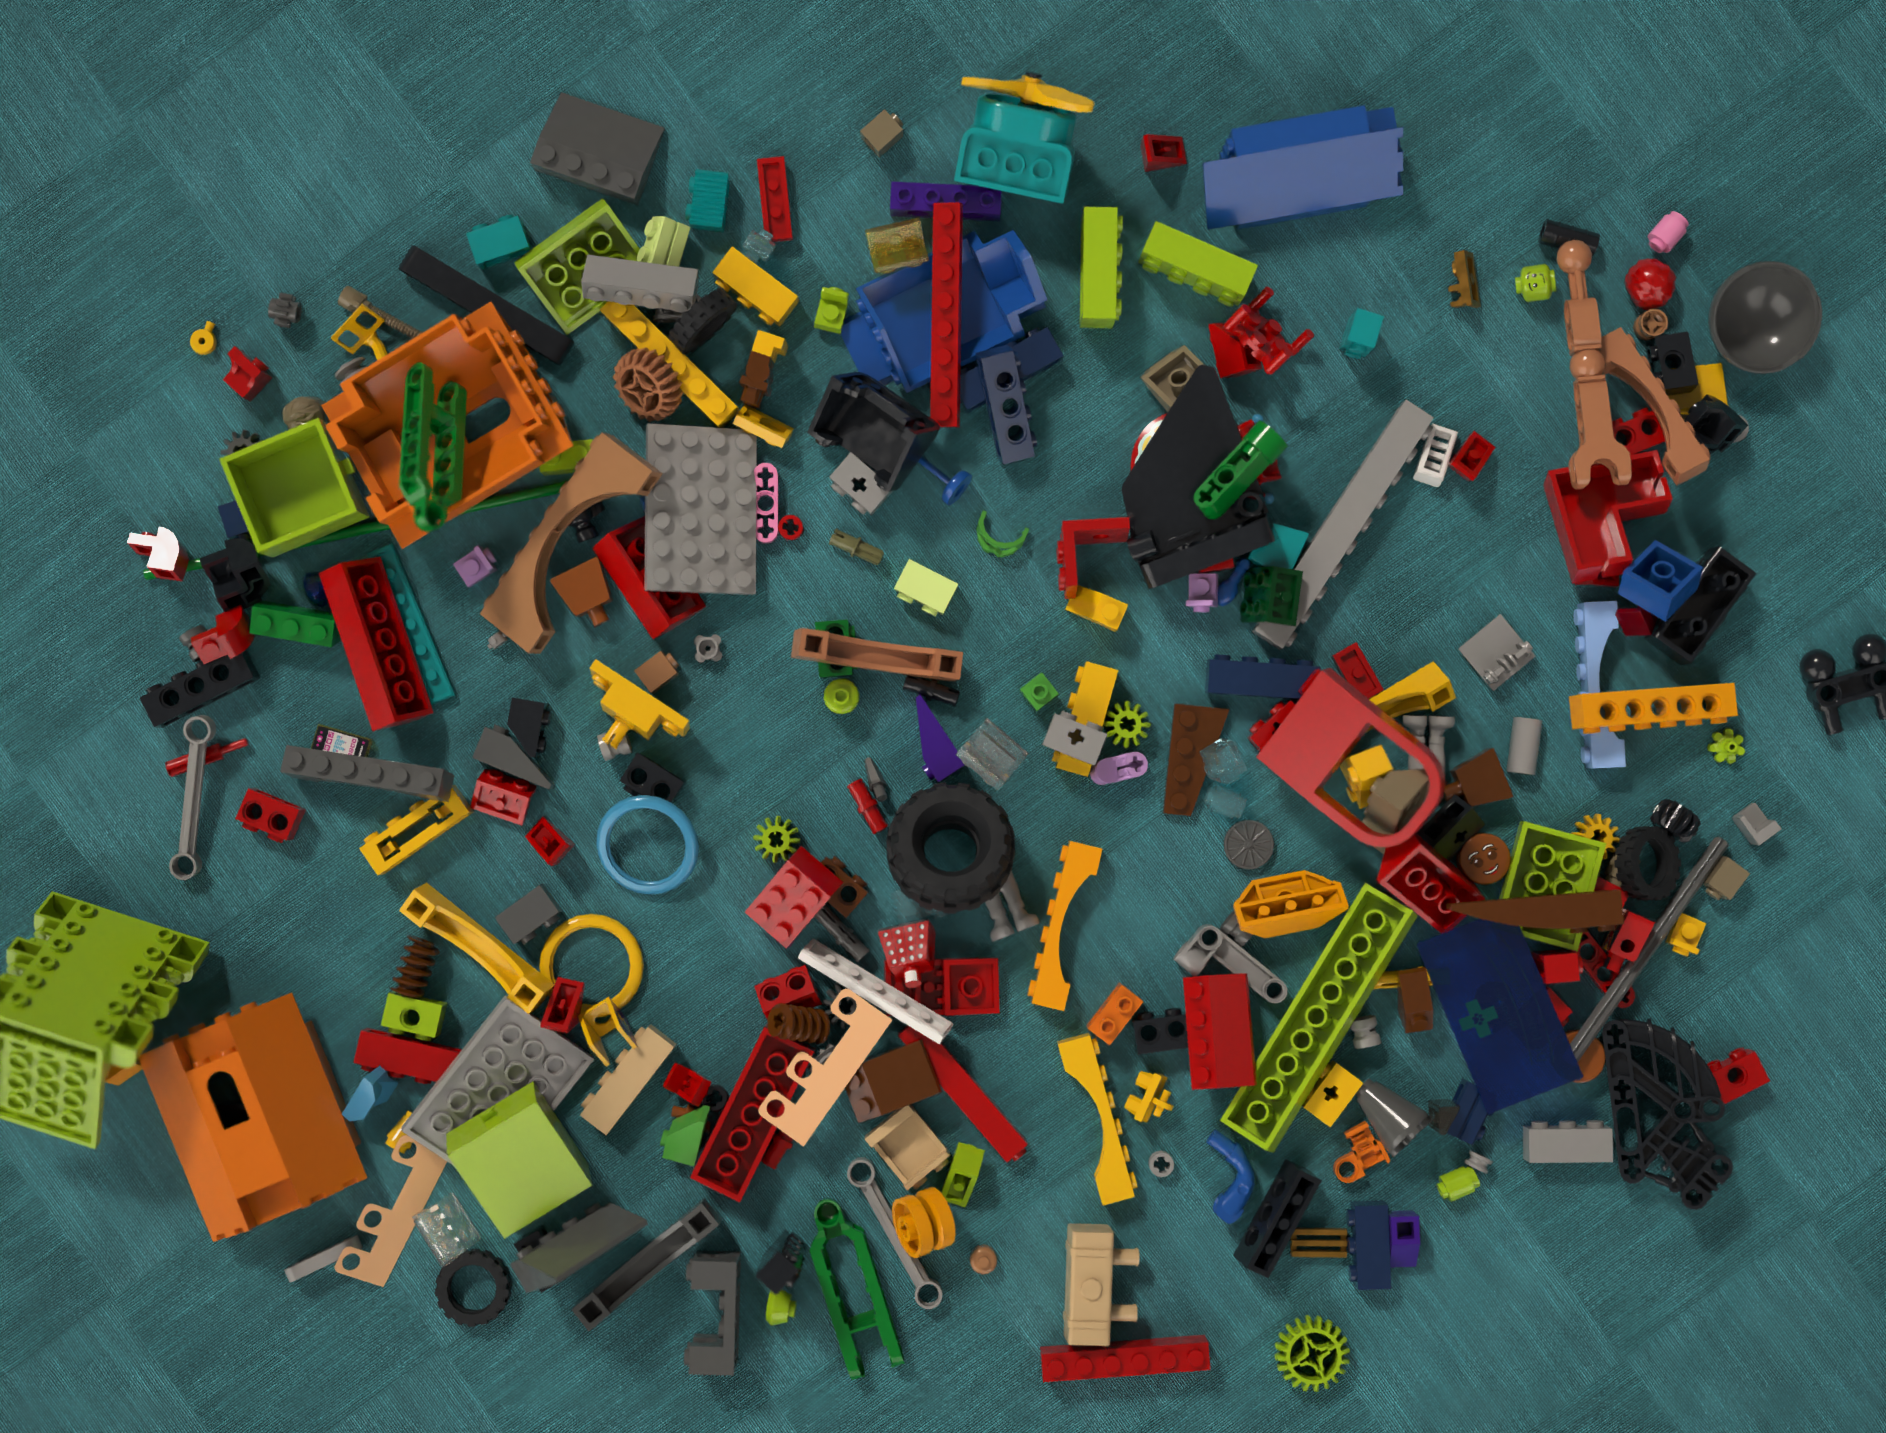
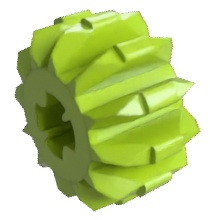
M1125 701L1124 711H1122L1118 703L1114 704V709L1118 714L1107 711L1106 715L1112 718L1113 721H1104L1103 726H1112L1113 730L1105 733L1107 734L1106 737L1116 734L1117 736L1113 740L1114 745H1117L1121 738H1124V748L1129 747V738L1132 739L1135 746L1139 745L1140 742L1136 735L1138 734L1142 738H1147L1148 736L1146 732L1141 730V727L1149 728L1151 726L1148 722H1141V719L1146 718L1148 713L1137 714L1141 707L1140 704H1136L1133 710L1130 711V701ZM1123 717L1127 720L1132 719L1134 725L1130 726L1133 728L1130 732L1127 729L1122 730L1120 728V724L1123 723L1121 721Z
M776 816L774 826L769 817L766 818L765 823L768 829L760 824L756 827L763 833V836H753V840H762L763 843L757 845L755 850L759 851L765 847L766 851L763 853L762 858L767 859L770 853H773V863L778 862V853H781L783 860L787 861L789 857L785 850L787 849L794 854L797 849L790 844H797L801 841L800 838H791V834L797 833L799 829L797 827L790 831L787 829L792 822L790 819H787L784 825L781 826V816ZM778 831L782 833L781 840L784 843L782 846L777 844L775 847L771 844L773 839L770 835L773 832L776 835Z

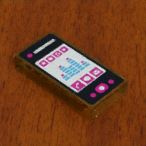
M318 724L311 749L368 757L373 739Z

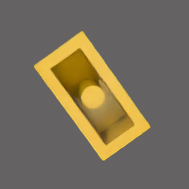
M1078 585L1076 598L1069 599L1065 610L1115 632L1121 623L1128 604Z

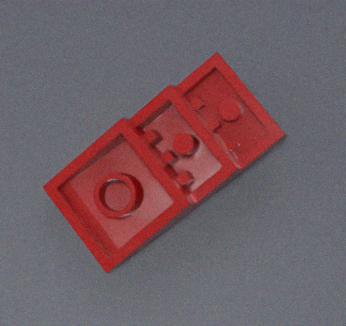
M997 957L934 958L933 970L920 973L922 984L915 988L906 987L904 977L896 978L889 969L887 960H884V982L939 1015L1000 1013ZM885 1012L886 1016H892L889 1013Z

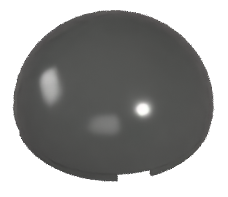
M1776 261L1756 262L1735 271L1717 289L1709 309L1708 325L1710 336L1721 356L1733 366L1751 373L1765 374L1778 372L1791 366L1799 359L1801 360L1815 343L1822 322V305L1811 280L1797 268Z

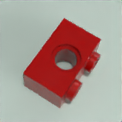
M1744 1047L1731 1051L1728 1054L1729 1058L1721 1062L1714 1060L1707 1063L1717 1081L1724 1104L1770 1082L1756 1052L1744 1049ZM1732 1068H1736V1079L1733 1081H1729V1070ZM1712 1100L1714 1104L1719 1105L1717 1101Z

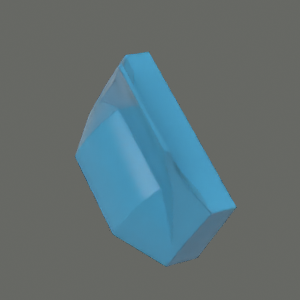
M381 1066L377 1067L363 1078L342 1115L349 1121L365 1119L372 1107L388 1101L398 1085V1081L390 1078L386 1070Z

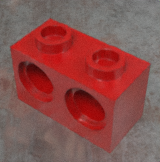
M1647 407L1632 413L1633 419L1623 422V419L1619 418L1612 421L1614 438L1616 439L1617 432H1621L1626 436V444L1624 446L1630 455L1665 442V437L1653 411L1649 412ZM1642 422H1647L1651 425L1652 432L1650 435L1642 431Z
M248 788L235 819L243 822V828L253 832H258L260 829L268 833L267 837L269 839L283 843L284 840L294 839L306 809L257 788ZM255 804H259L262 808V815L258 819L252 815V808ZM282 814L288 820V825L284 830L280 829L277 824V819Z
M1566 949L1531 952L1534 980L1546 984L1580 981V974L1583 973V963L1581 957H1578L1577 952Z
M806 965L794 967L782 975L765 979L762 983L754 986L767 1020L771 1009L776 1004L785 1003L811 1008L822 1004L813 977Z

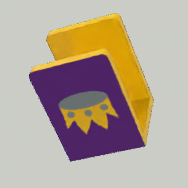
M610 997L578 1015L589 1047L605 1066H608L610 1062L600 1037L614 1028H617L633 1049L638 1047L627 1018ZM601 1013L610 1014L609 1020L605 1023H597L595 1018Z

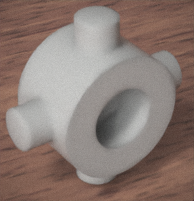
M501 631L497 632L488 639V648H494V650L507 642V636Z

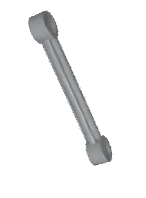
M206 715L191 717L185 722L183 727L184 736L190 742L179 852L171 858L169 863L171 874L179 880H187L196 876L202 868V860L196 853L207 742L216 734L215 722ZM195 720H201L207 725L208 734L204 739L197 738L192 732V724ZM181 856H187L193 862L194 869L189 875L181 872L178 867V860Z
M864 1157L854 1159L848 1166V1180L852 1185L860 1187L916 1287L915 1300L917 1304L924 1309L937 1307L942 1300V1287L938 1281L929 1278L919 1258H912L902 1247L893 1224L892 1210L874 1179V1164ZM856 1163H866L869 1165L871 1170L870 1179L863 1182L855 1180L851 1176L853 1166ZM926 1284L934 1285L939 1293L937 1300L930 1303L922 1301L918 1296L920 1288Z

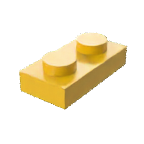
M746 404L736 414L733 422L734 425L743 429L744 432L754 434L764 439L768 444L783 448L794 430V428Z

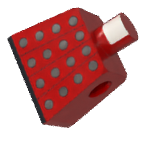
M925 918L878 929L882 948L893 975L896 978L904 977L905 986L908 988L920 986L922 984L920 973L932 971L934 968L936 931L930 920Z

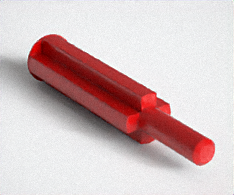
M243 738L224 746L217 743L207 747L205 765L224 759L226 753L248 746V740ZM189 754L165 762L166 770L170 777L187 772Z

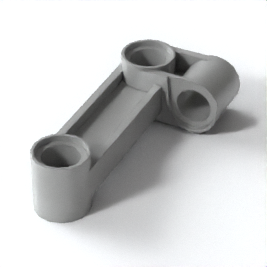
M1211 924L1201 925L1173 958L1176 963L1192 976H1197L1209 962L1211 956H1213L1232 973H1247L1248 986L1267 1001L1279 1003L1287 996V986L1281 979ZM1207 930H1213L1216 934L1215 941L1209 945L1204 944L1202 941L1203 933ZM1274 982L1278 983L1280 986L1279 994L1269 997L1266 992L1268 985Z

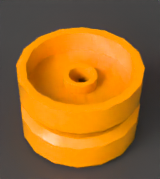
M929 1187L918 1191L915 1196L906 1195L897 1198L893 1202L892 1218L896 1234L902 1247L912 1258H919L929 1254L932 1249L941 1250L954 1243L956 1232L953 1215L946 1199L937 1188Z

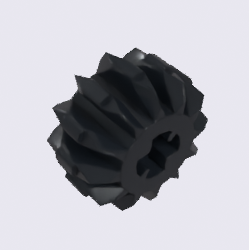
M1670 799L1661 800L1652 811L1653 814L1650 817L1653 826L1667 830L1669 836H1673L1675 840L1680 842L1690 841L1699 830L1698 827L1701 824L1698 816L1692 813V810Z

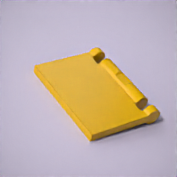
M1722 363L1695 366L1698 379L1697 387L1689 393L1668 396L1670 400L1673 399L1678 404L1680 414L1688 415L1689 409L1695 403L1701 401L1706 394L1714 396L1728 405Z

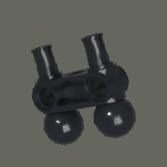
M1873 633L1865 634L1855 641L1852 647V656L1860 665L1859 667L1835 673L1836 662L1834 658L1822 649H1813L1807 652L1799 662V671L1808 681L1806 697L1813 704L1814 710L1821 712L1826 734L1833 735L1844 731L1838 712L1840 705L1869 696L1874 697L1879 719H1886V641L1879 635ZM1879 671L1881 680L1878 684H1875L1874 674ZM1826 686L1828 688V696L1823 700L1821 698V690Z

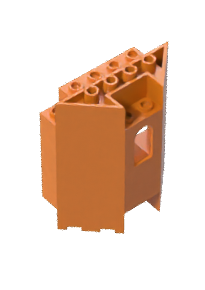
M492 302L487 303L463 319L456 314L444 319L340 383L344 392L321 405L330 420L325 427L338 450L349 454L371 493L366 498L378 521L389 525L402 549L430 533L423 532L416 526L413 516L414 507L408 504L399 488L405 380L409 369L415 363H424L433 370V384L435 385L434 404L436 405L442 386L448 381H453L462 385L467 390L466 415L495 398L506 400L510 406V416L503 424L470 444L465 437L462 499L447 508L446 522L573 446L564 418L566 414L557 401L553 402L549 393L552 392V389L544 377L540 379L536 372L538 365L524 346L525 342L516 329L514 331L511 329ZM434 434L429 437V455H431V459L428 461L427 478L432 487L435 452Z
M293 993L257 1006L256 1001L240 1007L241 1013L231 1016L230 1012L214 1018L215 1024L205 1027L204 1023L188 1029L189 1035L182 1038L179 1037L178 1033L162 1040V1046L148 1051L138 1058L213 1242L237 1235L243 1231H250L260 1224L296 1209H303L320 1199L329 1197L350 1185L368 1178L355 1148L361 1144L359 1135L353 1121L347 1120L342 1115L346 1104L315 1027L312 1021L304 1023ZM218 1071H225L233 1077L250 1120L226 1130L208 1089L209 1078Z

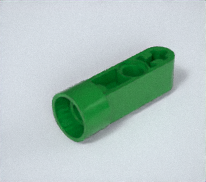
M1259 420L1243 437L1241 443L1196 490L1194 502L1207 518L1217 519L1221 517L1269 464L1272 465L1287 449L1288 445L1270 426Z

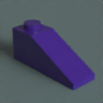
M919 695L916 697L922 755L926 763L922 768L930 780L936 778L940 782L966 763L922 696Z

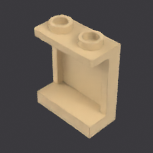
M911 1104L895 1110L865 1135L864 1140L871 1148L874 1147L904 1184L903 1187L906 1190H909L911 1187L916 1190L927 1181L926 1175L933 1169L938 1172L949 1162L947 1158L950 1156V1151Z

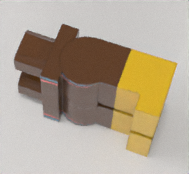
M758 330L746 366L747 376L742 375L739 382L744 388L740 399L743 401V404L760 409L763 396L770 397L772 392L771 384L774 379L772 370L777 355L785 356L788 349L785 338Z

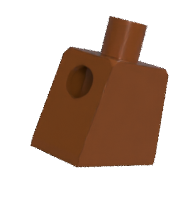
M597 556L550 579L551 584L576 617L579 618L588 614L594 627L609 621L603 606L612 602L613 597L604 566Z

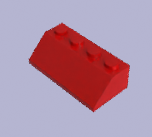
M645 516L609 532L592 547L653 640L671 631L706 607L698 593L645 591Z
M1417 834L1400 844L1385 848L1377 881L1442 935L1445 936L1467 916L1446 909V903L1481 901L1485 899L1472 881Z
M1248 974L1184 977L1183 986L1192 1090L1257 1086Z

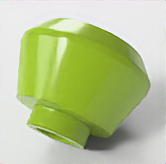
M783 1289L777 1295L770 1291L766 1308V1321L770 1325L787 1323L790 1317H795L797 1301L792 1300V1294Z

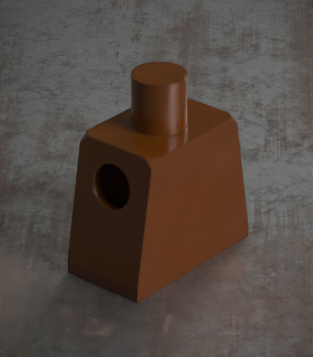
M1494 748L1484 749L1453 768L1450 772L1454 782L1445 785L1443 794L1446 802L1456 794L1470 806L1514 797Z

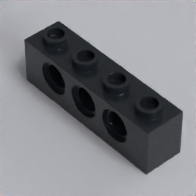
M247 650L231 659L227 654L206 664H203L201 661L195 665L197 669L189 673L182 671L171 677L172 681L162 686L159 683L146 689L147 694L140 697V700L153 726L163 728L261 679ZM226 666L229 670V676L223 681L219 677V670L221 667ZM201 678L204 682V689L197 693L194 684L197 679ZM173 691H177L179 694V701L176 705H172L170 702V695Z
M1285 1159L1233 1256L1247 1269L1269 1278L1322 1180L1308 1169Z

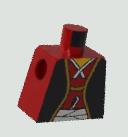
M1624 908V924L1615 925L1616 930L1606 931L1601 943V947L1609 951L1603 967L1619 973L1625 959L1632 962L1636 961L1655 923Z

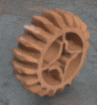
M647 347L633 349L621 357L614 367L615 374L613 379L616 381L614 388L619 390L620 394L618 397L624 400V406L631 408V414L638 413L640 419L646 418L649 422L653 420L660 421L673 414L682 402L681 396L684 392L680 389V386L683 382L677 379L676 376L679 372L673 371L671 368L672 363L665 361V355L658 356L656 350L649 351Z

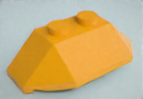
M1302 870L1252 880L1235 901L1233 908L1241 931L1262 938H1270L1319 928L1346 911L1349 905L1341 882L1331 881L1321 875Z

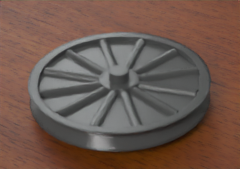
M1239 821L1232 825L1225 835V854L1237 867L1243 869L1259 868L1270 859L1273 853L1274 841L1272 834L1265 825L1258 821Z

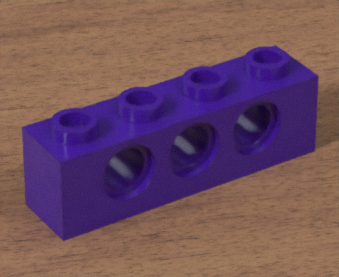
M891 181L890 215L896 217L933 218V203L961 202L963 204V220L1000 221L1002 191L976 185Z

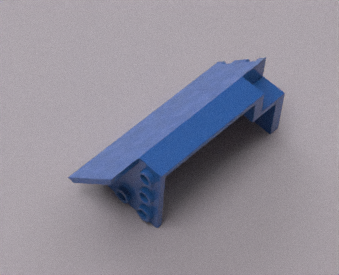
M1365 105L1231 129L1228 138L1225 139V145L1222 146V152L1219 153V160L1203 162L1207 229L1236 225L1237 230L1363 208L1372 200L1403 195V184L1400 172L1403 171V150L1399 138L1403 137V127L1397 128L1394 108L1388 107L1366 111Z
M1014 230L985 244L982 243L975 231L962 237L961 367L976 360L975 353L1004 346L1026 336L1020 320L1046 308L1044 302L1047 301V297L1032 256ZM933 251L857 287L856 290L860 299L856 300L860 312L844 320L840 334L858 372L871 376L883 385L893 381L896 385L902 384L906 393L931 382Z

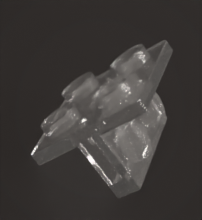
M454 1193L448 1194L436 1204L419 1211L412 1217L416 1227L441 1267L451 1263L481 1239V1236Z

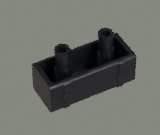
M1719 546L1707 549L1701 559L1696 562L1703 567L1698 589L1666 622L1658 618L1652 635L1644 636L1647 642L1679 665L1693 663L1756 575L1755 571Z

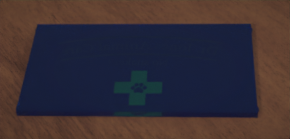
M1476 919L1427 940L1419 941L1416 944L1487 1114H1494L1496 1111L1583 1078V1074L1520 926Z

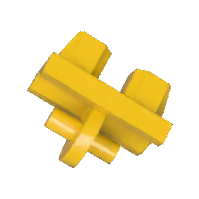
M1140 1071L1135 1084L1146 1089V1093L1143 1099L1130 1094L1124 1106L1125 1109L1135 1115L1134 1119L1148 1123L1152 1112L1153 1115L1160 1118L1164 1109L1172 1111L1174 1105L1167 1102L1171 1092L1166 1089L1163 1090L1168 1077L1159 1073L1152 1074Z

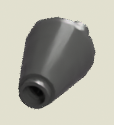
M1370 1078L1362 1084L1355 1094L1358 1097L1359 1105L1383 1146L1393 1157L1433 1120L1426 1111L1379 1082H1373Z

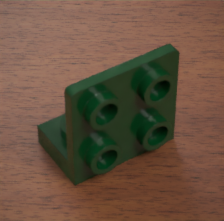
M1276 566L1250 568L1243 580L1245 591L1240 605L1241 622H1267L1285 626H1296L1303 571Z

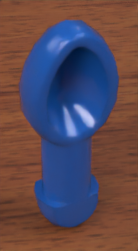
M1247 558L1239 559L1229 579L1224 580L1218 586L1219 606L1227 605L1235 599L1238 593V584L1251 566Z

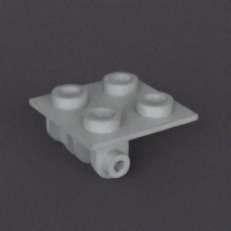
M1501 614L1458 648L1492 691L1496 690L1535 657L1531 644L1527 641L1524 642Z

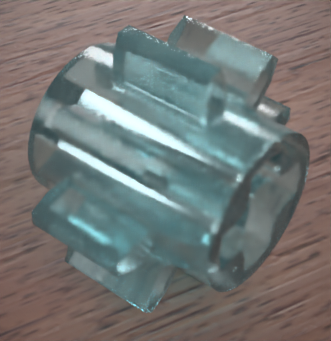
M761 228L759 233L752 230L742 246L747 250L745 256L756 264L760 259L767 262L776 248V244L771 241L774 237L773 234Z

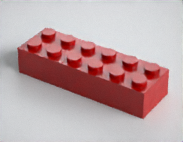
M381 556L341 562L320 572L319 576L372 731L411 723L433 714L434 712Z
M767 1024L764 1026L690 1176L691 1179L738 1202L741 1201L777 1128L759 1114V1107L772 1091H777L788 1100H791L798 1083L787 1075L786 1069L799 1052H805L812 1057L816 1049L815 1047L797 1040L791 1041L789 1039H780L778 1036L772 1037L768 1031ZM800 1060L795 1064V1074L802 1078L809 1063L807 1060ZM774 1099L767 1104V1112L771 1117H780L784 1113L785 1107L782 1101Z

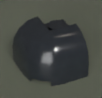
M1708 394L1689 409L1688 415L1680 414L1685 422L1688 421L1695 431V438L1699 444H1704L1707 447L1710 455L1717 450L1723 453L1748 426L1728 405Z
M238 538L224 540L226 548L200 558L201 566L211 580L216 599L224 612L239 605H242L243 609L254 606L262 601V595L271 586L266 566L249 541Z

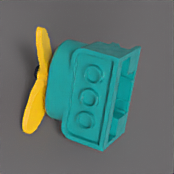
M1026 71V75H1022L1017 80L1006 81L962 77L961 85L992 90L1011 96L983 94L978 97L973 124L966 130L961 140L954 181L1063 204L1069 192L1068 187L1075 158V150L1071 143L1076 115L1071 111L1092 112L1094 102L1089 98L1064 88L1046 84L1041 80L1042 74L1032 71Z

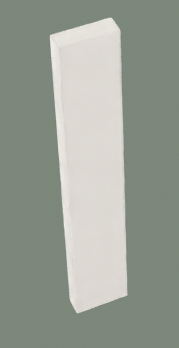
M812 939L799 954L798 959L938 1044L943 1041L954 1025L944 1017L815 939Z

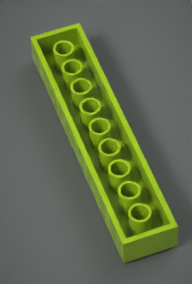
M1367 883L1363 885L1255 1062L1257 1086L1240 1087L1222 1116L1221 1122L1264 1150L1274 1153L1418 917L1413 910Z

